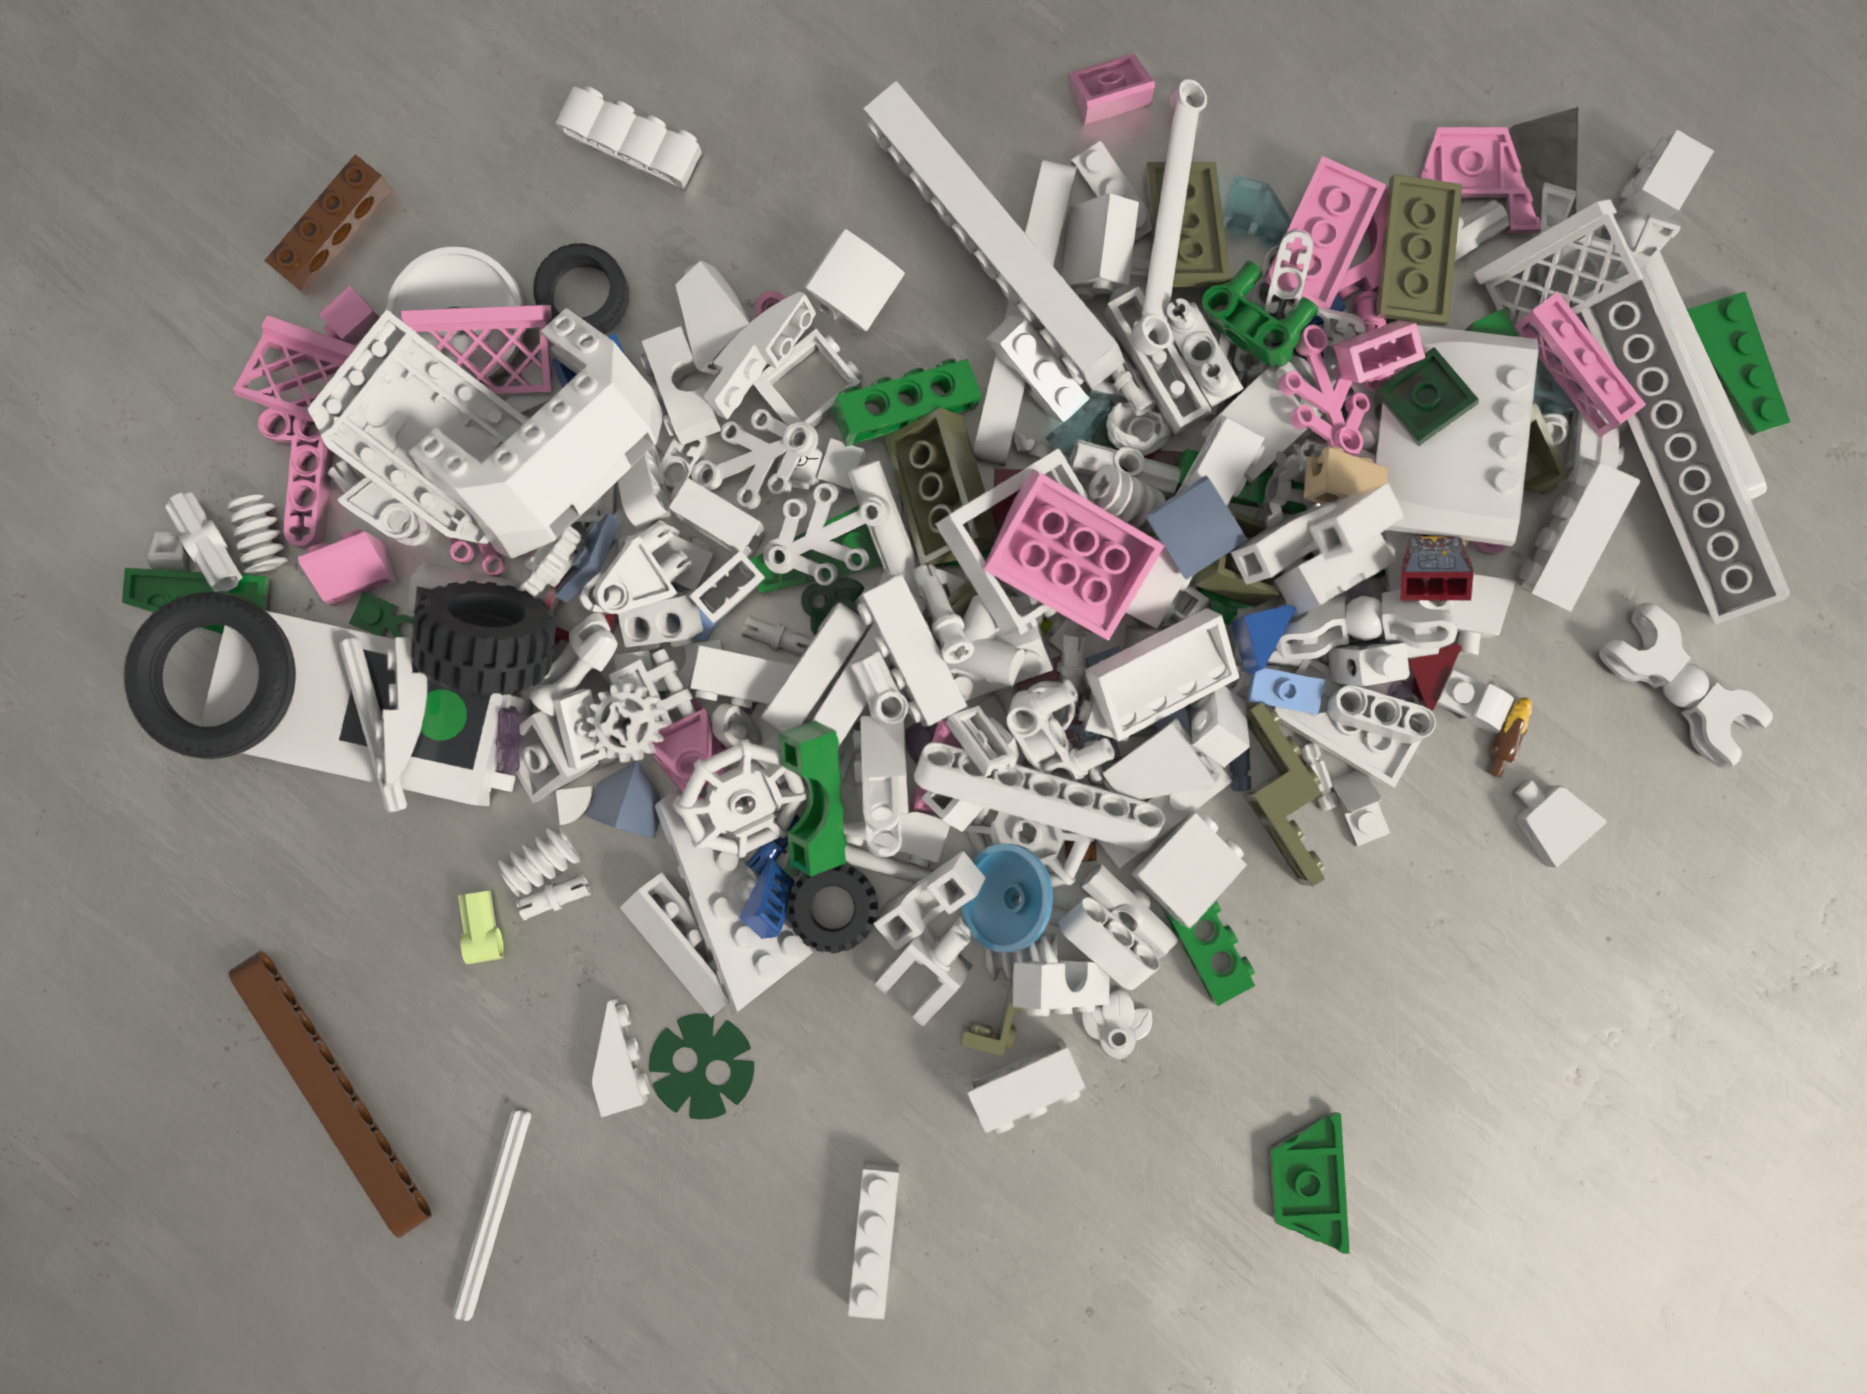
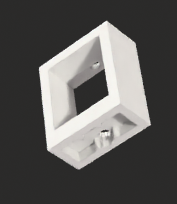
M817 329L793 347L790 355L783 360L778 369L769 366L752 384L754 390L776 417L789 426L796 422H807L816 428L833 414L831 408L838 393L804 421H801L772 386L816 349L846 383L847 386L843 389L852 386L862 389L861 382L859 381L862 377L860 371L850 360L844 363L837 354L840 351L837 343L828 333L822 336Z
M689 478L686 479L684 484L678 483L670 494L668 501L671 502L669 509L678 520L734 554L741 550L748 559H751L767 533L760 521Z

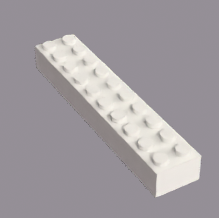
M897 81L863 108L870 119L866 125L873 133L877 143L886 153H890L895 160V164L906 178L910 177L928 204L931 202L941 220L949 229L952 228L965 249L970 254L975 255L980 262V266L991 280H996L1013 306L1018 304L1017 307L1023 313V318L1030 323L1036 332L1042 329L1039 333L1045 340V344L1057 359L1062 355L1064 356L1062 361L1067 366L1066 369L1079 385L1085 381L1093 389L1125 363L1118 343Z
M1645 266L1640 268L1643 279L1582 311V315L1591 335L1646 404L1627 420L1714 625L1786 600L1791 592L1652 266ZM1627 274V275H1625V276H1623V277H1621V278H1618V279H1616V280H1614V281L1620 282V281H1622V280L1628 278L1630 275ZM1605 284V285L1603 286L1602 291H1604L1605 289H1607V288H1609V287H1611V286ZM1594 290L1579 297L1589 299L1593 296Z

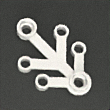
M758 409L751 418L753 427L761 432L771 431L783 438L769 444L745 432L744 428L736 422H727L721 429L723 440L733 445L740 444L752 451L719 465L708 460L700 461L693 467L691 478L694 482L712 491L721 485L724 478L754 467L745 486L737 493V501L741 506L754 509L761 502L759 490L775 458L785 454L777 474L772 475L768 480L769 491L776 496L785 497L791 492L792 482L790 477L799 459L810 455L817 447L818 433L812 425L807 422H796L789 426L775 419V416L769 411ZM766 415V423L760 426L761 418ZM736 428V435L730 438L731 430ZM803 435H806L804 443L801 446H798L797 443H799V439ZM711 472H713V477L710 480V482H708V475ZM783 480V487L777 491V483ZM752 492L753 497L751 501L746 503L747 494Z
M831 483L820 484L814 490L816 504L806 535L794 541L799 519L806 515L807 505L801 498H792L786 501L783 506V513L786 517L780 536L770 541L764 549L763 558L766 566L771 571L779 574L787 573L794 568L814 576L817 583L821 585H829L837 579L838 570L835 565L828 562L819 564L800 554L813 549L844 561L850 570L858 571L866 567L869 556L864 549H852L831 540L865 523L869 526H877L884 523L890 515L888 502L880 496L869 497L860 504L858 511L825 526L831 504L838 497V491ZM824 487L828 488L831 492V498L828 501L821 497V490ZM792 503L799 505V515L792 514L790 510ZM870 505L875 506L878 510L876 518H871L867 513ZM777 550H781L784 553V562L777 561L775 557ZM853 553H858L861 556V565L858 566L852 562ZM822 568L830 570L831 578L829 580H825L821 576Z

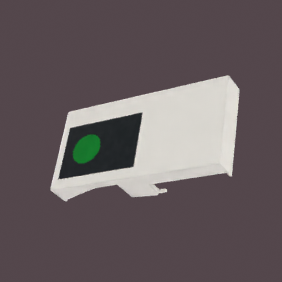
M266 611L280 625L291 645L296 666L295 690L289 709L277 728L258 745L242 753L378 784L339 643L353 637L361 641L382 715L383 710H396V706H389V684H395V670H388L387 648H394L395 639ZM224 626L200 723L202 727L220 725L238 716L248 706L257 688L259 670L255 653L248 641L240 633L228 626ZM412 659V673H420ZM427 679L425 713L412 755L399 777L402 789L476 806H490L489 793L491 788L512 792L516 776L495 771L509 712L530 716L533 706L532 700L512 696V694L501 695L500 693H495L492 696H481V693L474 692L466 694L461 693L460 690L455 688L450 690L441 687L439 682L433 683Z

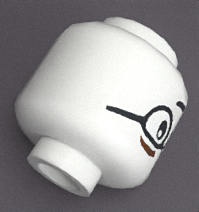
M801 437L797 445L801 446L806 437ZM816 448L810 455L799 459L790 477L792 487L809 490L810 485H817L820 482L817 476L825 456L822 450ZM785 454L779 456L776 472H778Z

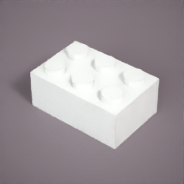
M1063 1040L966 1083L967 1093L985 1133L993 1130L995 1135L1014 1127L1013 1121L1026 1115L1027 1119L1030 1120L1048 1111L1046 1106L1058 1100L1061 1105L1074 1101L1081 1096L1079 1091L1086 1088L1071 1053Z

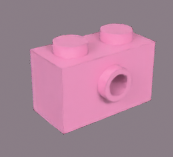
M1399 320L1333 345L1342 379L1357 383L1371 378L1380 379L1395 373V369L1425 358L1417 324Z

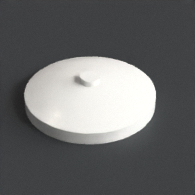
M457 246L429 251L408 264L395 280L386 303V309L401 321V311L525 306L518 284L500 263L475 249ZM519 328L507 329L514 335ZM484 329L473 331L479 336ZM492 329L484 341L498 353L509 341V338L499 329ZM458 330L449 342L464 354L475 340L464 330ZM438 331V332H439L443 337H445L446 334H447L449 331ZM525 331L518 338L521 342L523 341ZM418 332V335L433 347L440 343L430 332ZM513 344L502 358L510 364L520 348ZM480 345L468 357V360L481 372L493 359ZM445 346L440 351L454 363L459 360ZM464 363L462 364L461 368L475 379L478 377ZM497 363L486 376L492 380L503 372L505 368L500 363Z

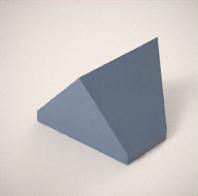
M639 761L630 763L597 784L587 817L614 828L654 839L660 823L655 805L661 798Z

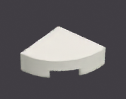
M593 786L556 790L560 825L576 821L586 811L592 801Z

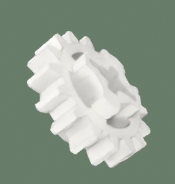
M569 526L555 541L534 549L524 562L528 570L521 580L520 586L533 596L541 592L546 584L555 587L573 566L572 562L576 556L573 551L580 541L581 534Z
M625 683L623 689L620 685L610 686L611 694L607 691L598 694L602 701L601 704L593 703L590 705V708L596 712L595 717L587 718L588 723L595 724V730H592L588 735L589 737L599 738L600 741L595 746L597 750L608 748L606 755L608 759L615 758L619 754L620 762L630 761L631 756L635 761L644 759L643 751L647 754L656 751L652 742H663L664 737L658 733V730L667 727L668 723L659 721V716L664 714L666 710L665 708L656 709L655 704L659 699L657 695L646 697L647 687H639L635 691L634 683ZM629 699H632L639 703L644 710L636 708L633 704V701H629ZM609 710H610L611 713H610V715H609V717H608V719H607V714H608V712H609ZM628 717H630L631 724H629L627 728H625L623 726V721L627 720ZM648 724V729L646 735L644 736L643 732ZM611 735L619 738L622 745L614 741Z

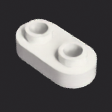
M721 704L712 714L713 733L727 749L738 745L739 740L748 739L752 744H761L759 727L740 706Z

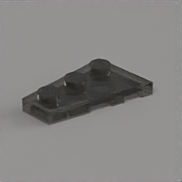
M1578 107L1515 124L1509 129L1510 137L1522 168L1521 172L1526 188L1530 190L1533 199L1531 202L1536 218L1539 217L1540 221L1544 183L1576 191L1577 196ZM1576 197L1567 218L1576 214Z

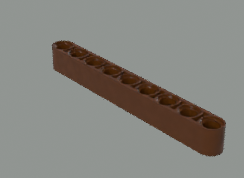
M260 950L231 969L229 977L235 989L389 1230L396 1237L402 1238L430 1219L432 1212L427 1201L272 959L264 951Z

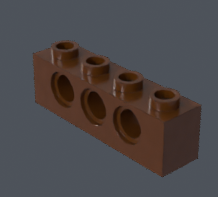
M355 154L264 261L304 294L393 188L380 173Z

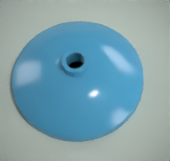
M1002 843L993 845L983 850L972 861L985 876V880L977 896L961 906L966 926L971 930L970 933L982 946L995 952H1017L1033 944L1047 926L1052 910V885L1044 864L1031 850L1017 844Z

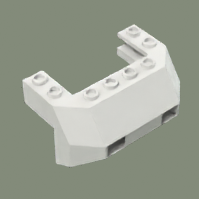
M567 308L543 328L541 333L555 344L550 348L553 356L578 375L481 464L437 428H434L409 451V454L424 476L469 511L496 552L511 559L555 541L657 443L664 413L651 386L614 341Z

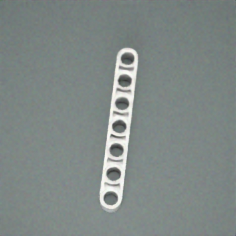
M929 743L924 747L914 773L916 783L927 791L1137 851H1146L1153 846L1165 822L1163 812L1153 804L1018 765L1010 768L1005 765L1002 771L996 772L992 770L991 775L984 777L965 750L942 743Z

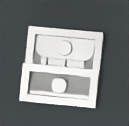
M842 228L804 285V288L828 308L837 310L857 328L867 331L905 272L865 241L847 229Z

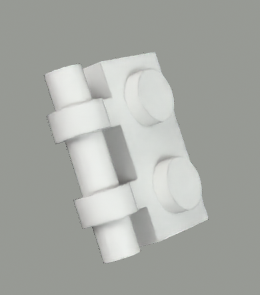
M665 649L652 654L657 667L650 671L647 670L643 660L640 659L609 675L612 684L620 685L622 689L625 683H634L635 691L643 686L648 688L646 697L657 695L659 699L655 704L656 709L665 708L666 710L664 714L659 716V721L668 723L667 726L673 724L668 711L678 707L683 718L696 713L691 703L693 697L689 689H684L676 673L679 669L674 660L670 661ZM660 679H664L672 695L662 700L654 682ZM629 699V701H633V704L636 708L644 710L639 703L632 699ZM648 724L643 732L644 736L646 735Z

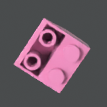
M361 530L347 532L340 537L342 541L331 545L320 543L307 549L308 554L298 557L301 567L323 602L333 606L360 596L362 592L368 593L399 581L385 542Z

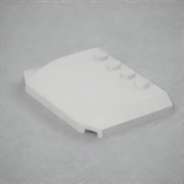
M386 309L307 410L313 418L326 447L446 537L488 544V538L472 514L427 479L409 454V451L434 428H437L482 464L529 419Z
M1417 325L1424 354L1435 347L1478 397L1479 404L1418 446L1382 403L1375 464L1388 468L1387 483H1389L1404 517L1385 530L1429 536H1458L1462 540L1513 546L1521 514L1538 358V340ZM1408 365L1395 369V373L1390 376H1387V380H1389L1391 377L1396 375L1398 372L1403 370Z

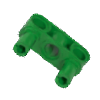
M1247 260L1228 283L1224 282L1222 285L1210 287L1204 293L1202 304L1209 325L1227 337L1238 348L1249 352L1268 366L1281 367L1290 362L1293 357V349L1300 339L1299 333L1319 312L1318 307L1310 299L1302 297L1284 319H1275L1259 305L1244 298L1263 277L1262 270L1255 263ZM1221 305H1226V306H1227V307H1225L1223 310H1220V311H1215V310H1214L1216 307L1221 306ZM1282 342L1279 347H1268L1271 343Z

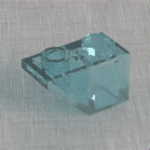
M1235 175L1230 185L1223 213L1224 227H1227L1228 231L1233 234L1248 235V233L1262 236V239L1266 242L1281 243L1292 220L1270 184Z

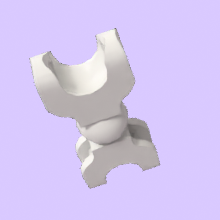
M1400 588L1391 592H1383L1382 602L1375 597L1361 596L1353 599L1347 605L1346 596L1332 597L1327 602L1297 617L1292 615L1276 645V649L1285 659H1313L1328 653L1333 647L1349 644L1350 635L1357 640L1370 641L1378 638L1383 632L1385 633L1386 641L1399 640L1417 649L1444 647L1451 644L1457 635L1456 621L1453 615L1448 612L1454 606L1455 601H1400ZM1283 595L1280 598L1279 607L1288 605ZM1442 626L1446 629L1444 631L1435 632L1430 628ZM1303 639V641L1297 645H1291L1287 643L1288 640Z
M1653 603L1640 604L1633 612L1631 622L1642 636L1643 645L1641 650L1635 649L1623 640H1614L1607 642L1600 650L1601 660L1621 680L1630 682L1645 681L1654 689L1663 686V693L1670 703L1678 707H1685L1681 714L1689 721L1693 747L1715 766L1727 769L1733 768L1741 757V749L1731 737L1730 726L1732 722L1735 721L1747 730L1756 731L1764 729L1773 719L1772 712L1751 691L1740 689L1734 691L1727 690L1718 682L1709 685V678L1703 669L1694 664H1686L1691 657L1683 650L1681 644L1682 635L1678 623Z

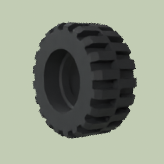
M466 581V583L462 584L458 582L448 583L446 587L438 586L433 588L431 592L424 594L415 605L411 658L420 673L424 674L428 680L433 683L439 682L441 687L450 690L455 688L460 690L461 693L471 694V692L481 693V696H492L495 693L510 695L513 691L517 690L523 692L531 686L535 687L551 670L556 630L555 616L542 599L534 598L529 592L525 590L519 591L514 586H501L495 582L477 583V581Z

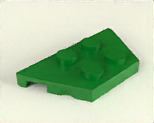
M1332 1112L1269 1149L1273 1219L1276 1224L1291 1231L1294 1230L1316 1242L1319 1241L1337 1249L1343 1254H1350L1341 1113Z

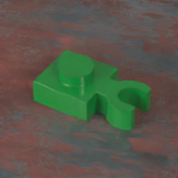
M362 592L349 624L382 637H386L388 630H391L394 638L408 637L401 633V626L407 622L413 624L414 617L409 615H399L396 617L395 614L399 606Z

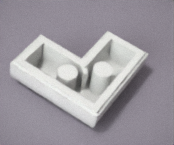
M974 595L963 618V632L966 638L972 641L974 652L971 657L963 662L956 664L946 662V664L952 668L1013 686L1026 653L1023 649L995 641L1000 628L980 596Z

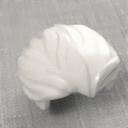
M1129 401L1123 404L1119 402L1108 414L1106 421L1107 435L1111 443L1118 449L1133 447L1144 456L1158 450L1170 440L1171 428L1163 414L1156 412L1154 408L1143 415L1137 416Z

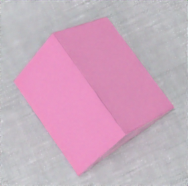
M1135 54L1069 73V79L1084 125L1150 105L1155 89L1154 80Z

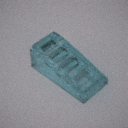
M1101 393L1050 432L1044 439L1057 449L1059 448L1063 454L1071 457L1076 441L1079 439L1087 442L1112 411L1115 403Z

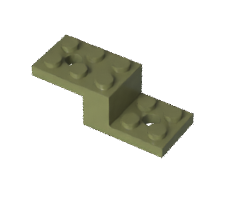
M1261 702L1246 709L1247 724L1278 773L1244 794L1243 797L1300 885L1314 887L1326 879L1321 872L1325 867L1318 855L1313 850L1308 852L1301 840L1305 836L1298 824L1293 819L1288 821L1286 817L1322 794L1318 788L1321 781L1316 772L1310 766L1305 768L1298 755L1301 754V750L1295 740L1290 735L1285 737L1278 726L1282 722L1274 708L1270 705L1266 707Z

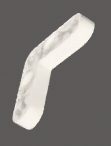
M1303 229L1288 231L1281 241L1264 309L1268 314L1276 313L1280 299H1272L1274 294L1282 299H1295L1294 304L1289 301L1286 302L1285 316L1300 301L1313 251L1312 237ZM1295 237L1302 238V245L1307 246V250H1300L1296 264H1304L1303 269L1293 264H1281L1282 259L1287 262L1290 261L1292 248L1286 246L1287 242L1293 243ZM1291 272L1297 276L1298 285L1294 290L1284 291L1279 287L1277 281L1282 273ZM1318 307L1319 312L1317 315L1324 320L1325 326L1323 330L1326 335L1330 330V318L1337 319L1335 323L1337 328L1346 329L1348 323H1352L1355 325V331L1359 332V335L1365 333L1366 327L1360 317L1354 314ZM1333 330V338L1327 337V346L1334 347L1333 345L1345 341L1344 333Z

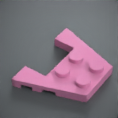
M1437 127L1419 178L1462 184L1461 198H1505L1506 212L1510 226L1506 228L1507 234H1538L1541 231V221L1539 217L1536 218L1531 202L1533 199L1530 190L1526 189L1520 173L1522 168L1507 127Z

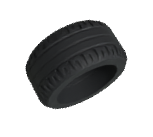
M573 243L559 247L548 254V257L544 258L537 269L533 282L535 304L551 305L552 319L549 320L550 323L560 314L554 305V291L559 280L567 272L575 268H596L604 272L610 282L609 294L606 302L598 311L589 316L581 317V319L604 335L609 333L621 322L629 303V287L619 264L608 252L594 245Z

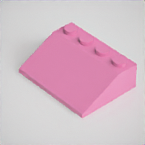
M1032 469L1012 503L983 569L1109 641L1165 545L1051 478Z

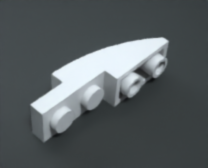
M799 291L764 311L742 329L713 362L720 374L707 390L704 397L717 415L728 419L735 408L741 404L744 395L754 381L761 376L766 364L778 369L783 360L790 355L793 346L802 333L809 328L816 315L805 293Z
M395 637L394 648H387L388 670H395V684H389V706H396V710H383L382 720L375 721L376 743L383 742V757H376L377 779H384L385 788H392L403 773L415 747L425 713L427 678L424 674L412 673L411 637Z

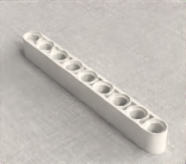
M1043 159L1025 234L1049 263L1054 266L1077 167ZM1010 301L1008 302L1004 321L1010 315L1023 318V313L1017 307L1018 304L1013 306ZM997 353L973 452L977 459L1006 465L1026 380L1014 368L1007 366Z
M1638 212L1616 220L1627 245L1630 247L1635 246L1645 223V219ZM1603 226L1601 237L1611 241V236L1606 226ZM1660 253L1647 266H1652L1750 499H1754L1765 494L1767 489L1765 478Z

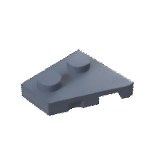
M608 512L599 522L594 520L590 523L583 535L585 541L573 559V566L567 571L555 593L557 598L567 603L601 571L620 523L619 518Z

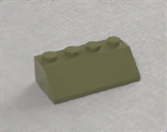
M938 408L884 437L921 566L957 560L935 524L986 493L963 416L943 408ZM991 508L963 524L980 553L992 548L998 537Z

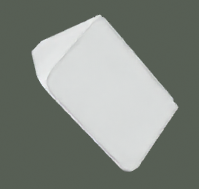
M180 532L153 533L146 558L151 569L189 571L190 556L179 539V536H181Z

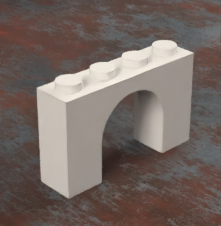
M1389 483L1285 517L1279 524L1271 528L1268 527L1233 550L1231 554L1247 585L1274 576L1297 559L1318 548L1325 560L1354 552L1400 520L1404 515Z

